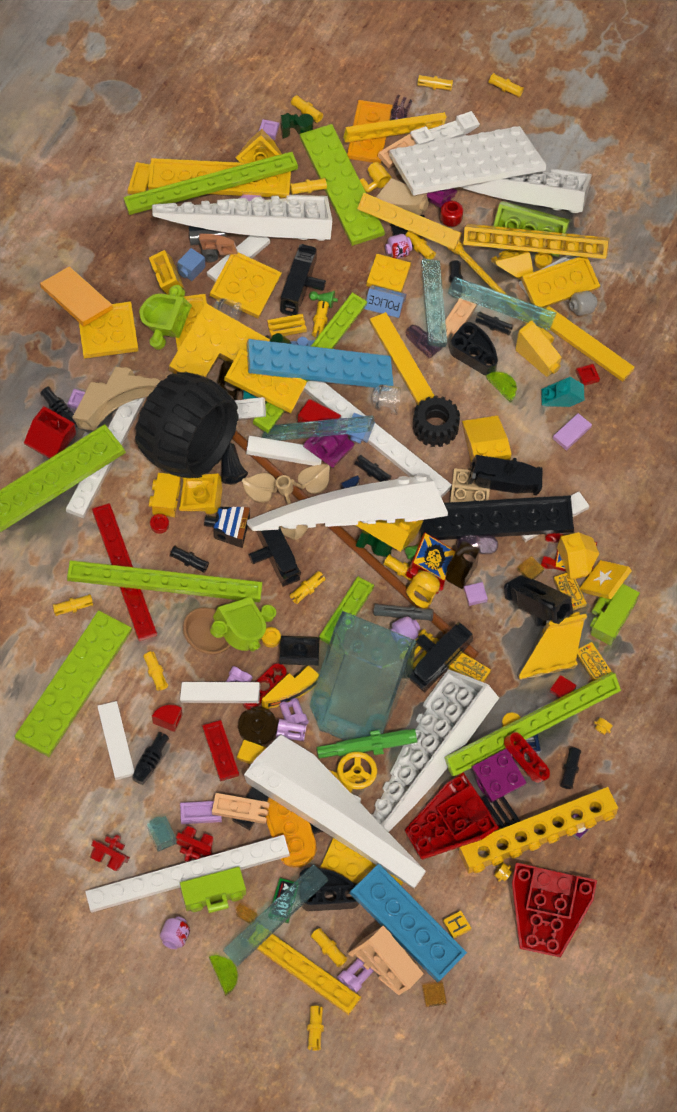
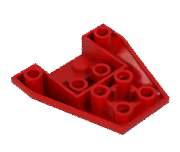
M463 772L446 783L404 831L423 860L480 841L499 829V827Z
M516 863L512 888L520 949L561 958L594 900L597 880Z

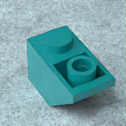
M567 377L541 389L542 406L571 407L585 401L584 384L572 377Z

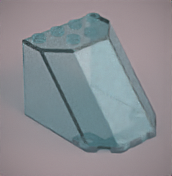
M342 611L335 625L310 702V709L315 716L319 730L330 733L332 736L342 740L371 736L370 731L380 730V734H383L409 679L407 675L413 670L416 640Z

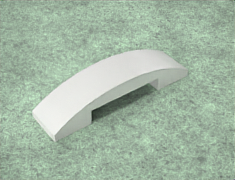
M471 111L457 116L456 121L429 130L427 127L411 131L410 134L416 144H425L432 141L462 137L479 127L480 123Z

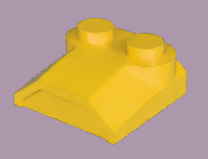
M219 473L205 474L200 478L183 477L179 510L204 511L209 515L215 514L221 506L223 489Z

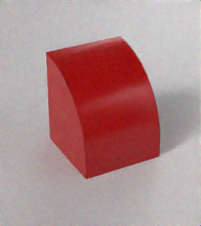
M165 705L158 708L152 715L153 724L175 732L183 716L182 707Z

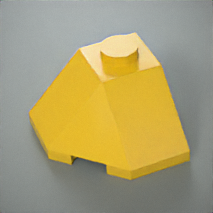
M261 129L246 143L236 156V159L240 163H251L281 155L282 153L273 139Z
M508 249L501 251L498 258L497 256L491 258L492 263L516 278L518 277V279L533 273L531 256L528 251Z
M579 532L561 536L557 546L570 580L589 575L599 556V551L592 537Z

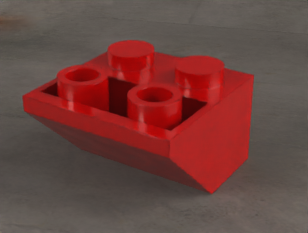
M43 406L32 420L24 445L50 459L63 451L76 436L75 423Z

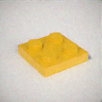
M376 254L366 286L371 287L374 285L402 293L411 262Z

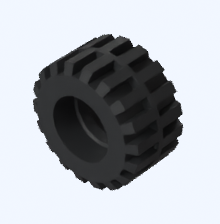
M434 396L432 399L427 397L426 401L421 400L419 405L415 407L412 425L414 435L418 436L417 439L419 441L423 440L425 445L431 444V447H435V445L443 447L444 443L446 445L450 444V440L453 441L458 434L460 412L457 410L456 404L452 405L450 399L448 401L445 400L446 397L438 398V396ZM430 418H440L446 423L443 425H432L427 420Z

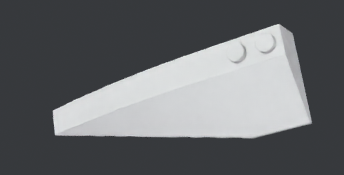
M551 169V172H535L461 186V188L506 200L552 207L553 210L565 209L572 213L583 212L592 174Z
M287 195L286 198L279 199V196H271V199L264 200L262 197H254L252 201H248L246 198L217 200V203L210 204L209 201H201L199 205H194L191 202H184L181 206H177L176 203L152 205L154 217L209 230L264 237L298 238L300 240L316 239L324 241L325 239H331L332 216L328 196Z
M421 473L414 477L401 476L395 480L359 485L317 495L247 520V525L252 531L278 530L279 526L296 529L297 525H307L308 528H312L320 523H325V527L358 525V521L368 524H376L377 520L395 523V519L403 518L405 522L448 516V512L434 481L428 475Z
M448 669L423 704L427 710L424 715L419 714L416 719L419 722L415 730L418 743L402 747L390 772L392 776L389 782H385L383 787L384 793L381 799H377L374 805L376 809L371 814L388 832L418 803L448 768L444 757L465 746L498 701L499 697L488 684Z
M280 734L254 760L244 774L247 784L376 865L380 864L388 873L415 889L426 873L418 862L314 754Z

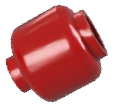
M452 200L445 202L441 207V222L448 227L458 226L463 219L464 210L462 205Z

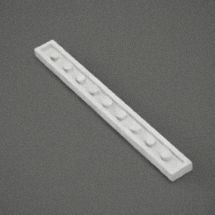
M313 380L307 382L303 391L319 404L340 414L341 422L346 426H349L353 413L367 417L325 382ZM376 423L374 424L367 443L408 476L414 477L421 473L428 475L434 481L441 498L452 488L451 483Z
M281 835L85 892L92 913L180 888V882L239 866L240 870L288 857L290 854L285 837Z

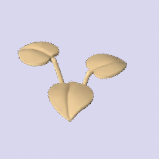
M321 464L304 469L298 476L300 484L294 482L293 479L286 475L279 476L275 480L268 473H260L244 478L242 482L248 496L256 502H268L272 497V493H276L278 490L281 495L286 497L287 504L289 505L291 504L289 495L293 491V485L300 489L306 488L307 492L311 494L324 491L329 483L330 467L328 464ZM297 525L296 529L279 526L284 536L292 540L301 538L308 529L307 525Z

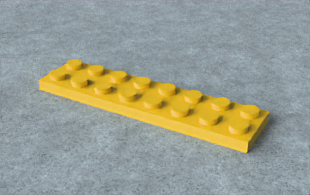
M151 158L148 190L248 163ZM291 171L209 194L260 195L261 197L279 196V198H286L287 195H290Z

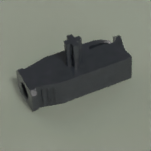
M304 244L299 245L281 295L280 311L282 314L290 316L298 314L308 287L322 291L325 289L326 280L311 277L317 260V249L315 247ZM286 308H290V309H294V310H293V312H292V311L286 310Z
M475 455L470 464L471 472L467 481L468 484H472L475 480V484L480 487L516 494L533 493V495H538L542 489L543 468L539 466L536 468L524 462H518L517 458L506 460Z
M279 527L278 530L256 531L263 548L248 554L251 563L255 564L269 558L282 587L299 581L301 571L296 564L295 557L281 528Z
M520 575L504 585L505 599L512 601L519 608L533 614L536 626L538 627L541 625L545 626L546 622L553 620L555 624H560L567 616L573 614L570 596L537 580Z
M457 622L436 644L424 634L420 635L416 643L427 654L419 661L416 668L407 675L410 681L425 693L473 642L471 631L460 622Z

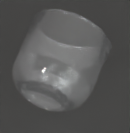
M220 298L215 301L212 307L239 321L242 312L241 303H236L226 298Z
M386 384L376 386L371 396L372 406L379 411L382 406L389 407L391 414L398 415L401 388Z

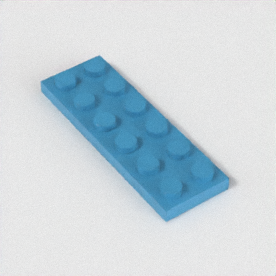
M380 864L350 891L349 894L381 926H384L392 934L393 938L437 983L467 953Z

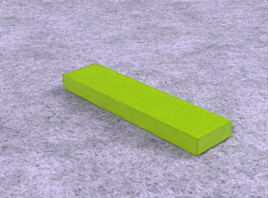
M360 577L356 578L320 634L321 641L334 648L338 646L373 591L374 584Z

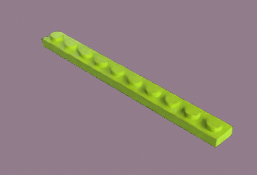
M288 152L123 197L128 214L131 215L150 210L154 204L176 203L298 169V164L293 152Z
M352 292L311 346L334 349L367 306V301ZM267 402L265 404L266 417L255 418L253 424L269 433L285 410Z
M71 560L67 575V581L232 600L252 597L254 602L259 603L262 591V582Z
M610 672L445 756L450 774L456 776L505 750L504 739L512 733L517 732L526 740L620 692L621 689L616 674Z

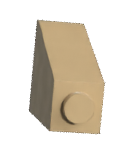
M392 178L376 197L419 216L423 211H426L429 205L427 193L413 195L406 184Z

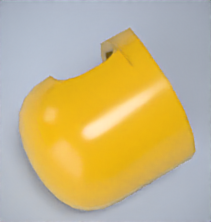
M421 571L414 576L406 589V593L416 605L421 608H428L432 603L434 595L440 588V582L432 573ZM416 591L423 595L428 602L417 598L414 592Z

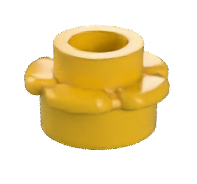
M600 717L597 722H594L597 725L595 729L601 734L611 733L610 730L613 725Z
M502 863L497 868L494 876L498 882L501 880L506 881L512 873L509 870L511 868L510 865L507 866L505 863Z

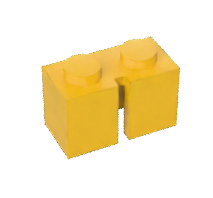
M165 250L149 257L159 285L167 295H169V290L174 285H180L184 288L174 261Z
M158 472L157 479L153 480L152 485L154 496H150L149 507H152L153 515L163 514L168 517H175L178 504L176 499H179L181 489V477Z

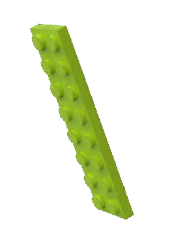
M330 124L301 133L300 140L319 179H326L327 189L324 190L351 245H357L384 236L385 231L379 218L357 209L363 193L366 192L333 125Z
M105 424L2 488L0 490V532L125 454V449Z
M98 610L14 736L15 739L50 757L132 632V628Z

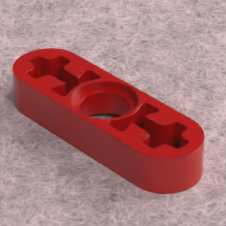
M279 663L274 664L255 681L260 684L268 683L270 688L267 691L260 690L261 697L259 698V703H242L245 709L249 710L252 707H258L262 703V699L287 676L285 666ZM274 671H281V676L276 675L274 677Z
M515 732L505 737L504 745L534 782L541 783L549 778L550 770L521 734ZM524 753L529 755L530 762L525 760Z

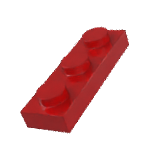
M219 720L202 725L220 782L238 777L239 771L222 721Z

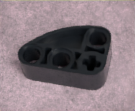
M472 322L464 323L451 339L450 354L485 376H493L496 373L498 364L494 344L489 336Z
M313 867L304 868L300 872V902L304 910L353 909L359 905L355 899L349 900L346 898V895L356 885L344 876L331 870ZM310 876L314 881L307 883L303 879ZM333 895L336 899L334 901H327L325 897ZM308 897H312V902H308Z

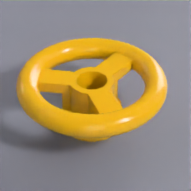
M351 752L340 760L337 774L340 781L348 788L364 789L370 786L376 779L377 766L373 758L368 754ZM355 758L354 766L349 771L343 773L345 763ZM361 758L370 764L371 775L365 772L361 766ZM359 770L360 773L356 774L354 773V771ZM349 778L356 779V783H352V782L348 781L347 779H349Z

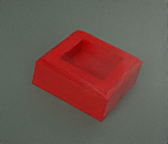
M594 364L576 368V374L580 383L584 384V386L600 381Z
M560 675L549 692L561 698L573 692L577 685Z

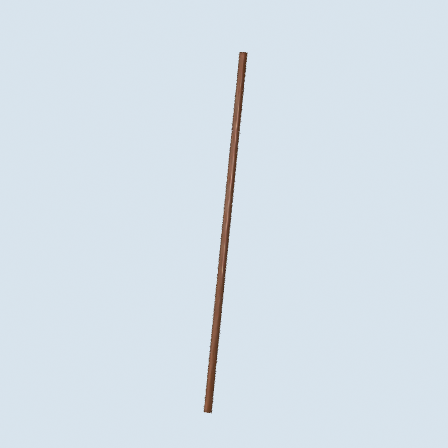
M236 431L232 440L247 452L248 441ZM250 455L276 480L279 476L284 475L267 458ZM293 485L291 494L299 501L310 498L300 488ZM341 526L328 527L406 600L417 608H421L407 595V586L365 548L356 547L357 541ZM434 612L433 620L430 622L443 634H446L452 628ZM471 645L464 650V653L472 659H475L479 654Z

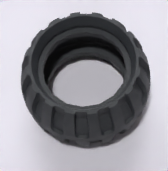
M172 373L157 384V387L149 394L147 401L141 408L135 428L136 443L144 456L159 469L179 477L200 478L205 473L208 474L221 461L222 456L228 450L237 429L236 425L239 419V414L237 413L238 406L230 394L213 380L194 373Z

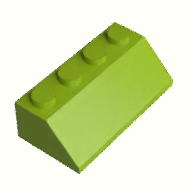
M502 201L498 207L494 226L567 233L570 220ZM550 253L552 256H556V257H559V255H560V254H552V253Z

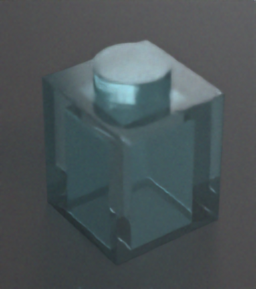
M166 816L162 818L156 817L147 824L149 835L158 852L176 844V837Z

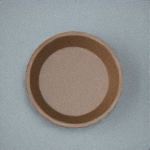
M206 607L197 608L191 611L183 622V634L187 642L199 652L210 655L220 654L228 650L231 645L228 644L224 636L216 638L210 632V628L215 622L213 616L216 610Z

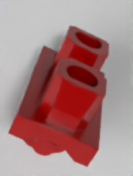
M186 826L182 834L178 832L176 839L177 845L182 847L180 853L186 855V862H190L192 858L200 859L201 855L205 857L212 855L214 837L203 834L201 840L197 841L194 839L197 830Z
M118 834L114 838L109 836L105 838V842L109 843V846L95 840L91 844L94 848L90 858L101 863L106 854L110 855L111 859L107 867L114 871H119L123 863H128L130 859L129 856L116 850L118 848L123 851L125 845L120 843L121 836Z

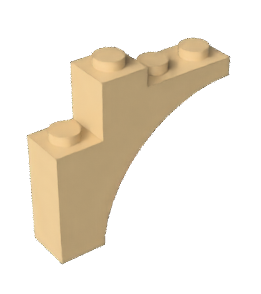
M115 367L107 384L90 382L72 418L80 429L95 431L104 418L118 407L130 401L148 397L157 387L160 380L135 376L133 371L127 367Z

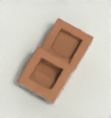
M215 234L199 235V241L203 250L218 249L220 255L238 254L235 242L227 237Z

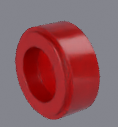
M163 514L154 515L150 519L151 530L157 534L166 532L169 528L167 516Z

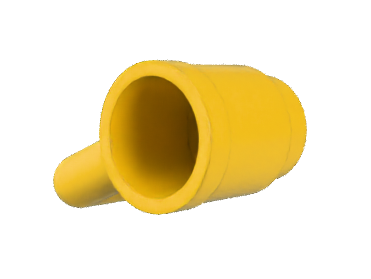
M375 162L367 169L373 182L368 184L364 178L360 179V182L365 192L369 193L377 187L384 188L392 177L382 165Z

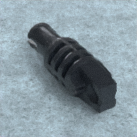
M45 387L40 394L49 404V409L75 423V428H77L76 422L72 419L74 415L72 410L62 398L54 394L50 387Z
M158 732L152 745L145 749L132 776L133 781L144 785L162 757L161 751L169 740L166 734L161 736L162 732Z

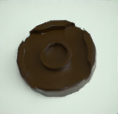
M252 707L244 711L238 721L240 737L243 740L258 745L269 743L277 733V720L274 714L264 707Z

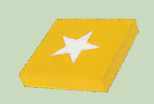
M600 560L582 584L580 590L582 593L612 599L632 570L629 566Z

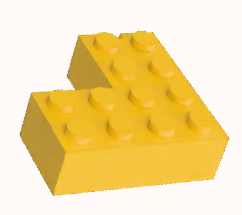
M206 303L170 363L169 371L177 374V372L194 373L207 378L218 358L233 362L240 348L247 351L248 339L270 341V339Z

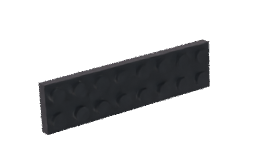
M571 495L444 503L448 516L424 519L420 528L421 538L423 533L426 532L437 540L573 533Z

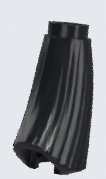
M230 443L228 450L222 456L221 464L222 482L229 485L239 483L248 475V472L241 465L235 445Z

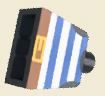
M219 507L217 517L206 515L204 526L214 528L215 539L243 548L248 528L247 520L250 519V508Z

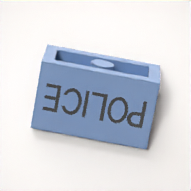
M372 285L369 288L366 299L367 306L364 309L378 313L386 312L389 316L400 318L402 305L406 300L407 294Z

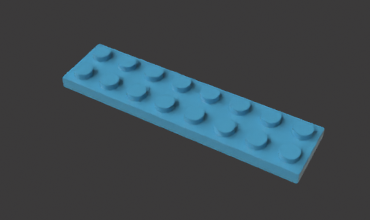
M248 339L247 341L248 373L392 390L394 385L391 356Z

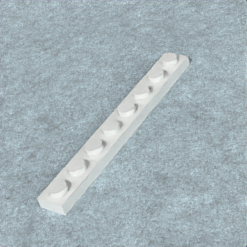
M146 397L123 404L118 408L108 429L121 445ZM113 461L79 483L66 507V512L84 519Z

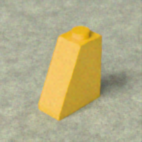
M531 320L519 330L515 351L546 377L552 373L555 374L561 367L562 357L536 324Z

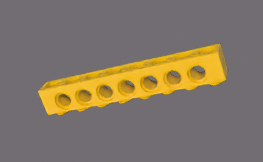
M467 224L464 230L463 245L606 259L610 238Z
M606 787L495 831L480 841L459 847V854L468 874L472 872L476 874L485 870V867L489 865L497 866L503 863L504 859L509 857L512 859L517 858L529 849L530 851L537 850L544 843H555L564 835L572 836L578 832V829L583 827L589 829L597 825L599 821H610L615 818L618 806L609 788ZM597 807L600 812L593 813L590 808ZM578 814L581 819L574 820L571 815ZM553 822H561L563 826L557 828L553 825ZM542 829L544 834L537 835L534 830ZM518 836H522L526 839V841L521 843L518 842L515 838ZM505 844L507 849L500 850L497 845ZM480 851H486L489 855L487 857H481L478 853Z

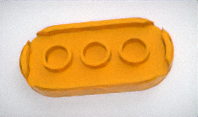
M268 798L269 808L264 809L268 810V815L265 818H267L266 822L271 837L284 835L290 856L280 860L285 865L294 868L307 865L312 861L317 851V843L311 824L273 799Z

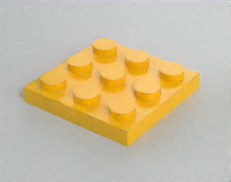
M238 252V254H232L228 258L209 296L259 319L282 272Z
M131 302L112 304L113 310L86 326H82L79 323L84 359L138 351Z

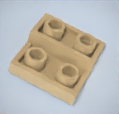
M454 468L450 502L489 500L490 489L476 485L475 480L472 484H468L467 481L471 470Z

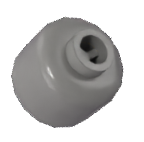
M590 291L577 292L572 295L569 307L578 316L591 314L597 307V298Z

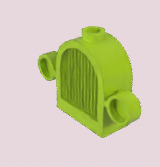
M180 285L172 286L169 290V295L155 294L150 296L140 307L141 321L154 332L150 338V345L156 350H160L165 346L166 339L164 336L180 337L192 307L184 298L185 290Z
M248 597L218 607L213 616L215 622L212 624L210 632L216 638L224 636L228 644L235 649L255 651L261 646L259 642L266 631L265 621L271 622L277 612L272 605H264L261 611H259L252 597Z

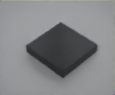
M281 636L279 664L319 666L320 637Z

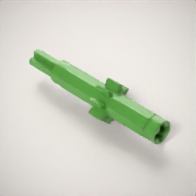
M415 729L385 734H380V730L370 731L371 736L317 747L318 757L320 759L332 756H345L351 752L364 753L374 751V755L384 754L383 749L418 743Z

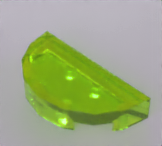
M492 372L486 375V379L511 403L517 392L515 380L503 372Z
M219 955L210 956L209 960L226 996L237 985V968L230 959Z

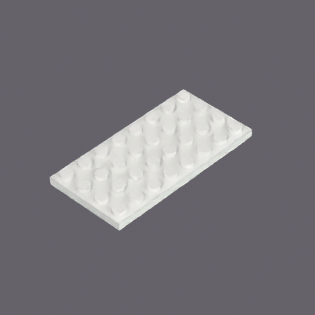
M520 126L389 150L390 158L413 195L546 171L545 162Z

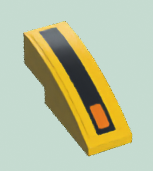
M309 665L296 678L289 673L262 699V707L266 709L275 708L282 702H290L294 698L302 697L320 683V675Z

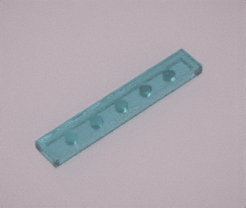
M422 259L421 268L428 345L446 347L447 335L440 261Z
M454 277L448 290L450 295L528 323L532 320L536 326L547 330L551 329L556 317V312L458 277Z
M371 415L274 425L269 433L264 431L262 437L272 440H287L371 432L375 420L374 416Z
M313 864L223 950L225 954L238 967L328 881V878Z

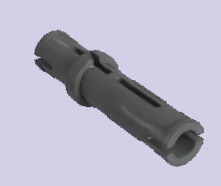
M375 604L374 616L393 618L408 616L412 620H433V609L417 608L414 605L403 607Z

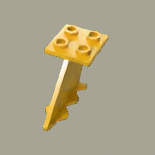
M576 612L565 618L560 624H555L553 620H550L543 628L542 638L519 674V680L574 669L578 665L576 657L584 620L587 618V615H580V612Z

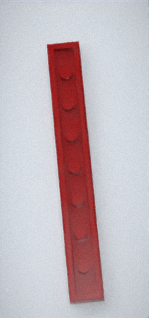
M110 503L92 508L111 565L133 567ZM119 587L138 641L156 637L157 632L142 590Z

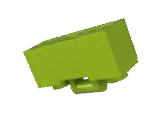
M622 584L612 599L600 597L591 611L594 615L598 616V618L594 617L591 622V635L611 646L638 601L640 592ZM604 604L608 606L605 612L601 611Z
M240 866L180 882L186 911L191 910V912L201 911L206 905L209 913L228 909L227 900L239 901L246 895V887ZM222 900V902L211 904L212 902Z

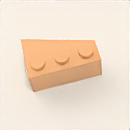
M384 926L363 938L348 953L351 957L356 955L365 963L363 966L367 970L371 968L380 975L378 979L398 995L410 989L423 975L418 965L413 962L404 948L398 944Z

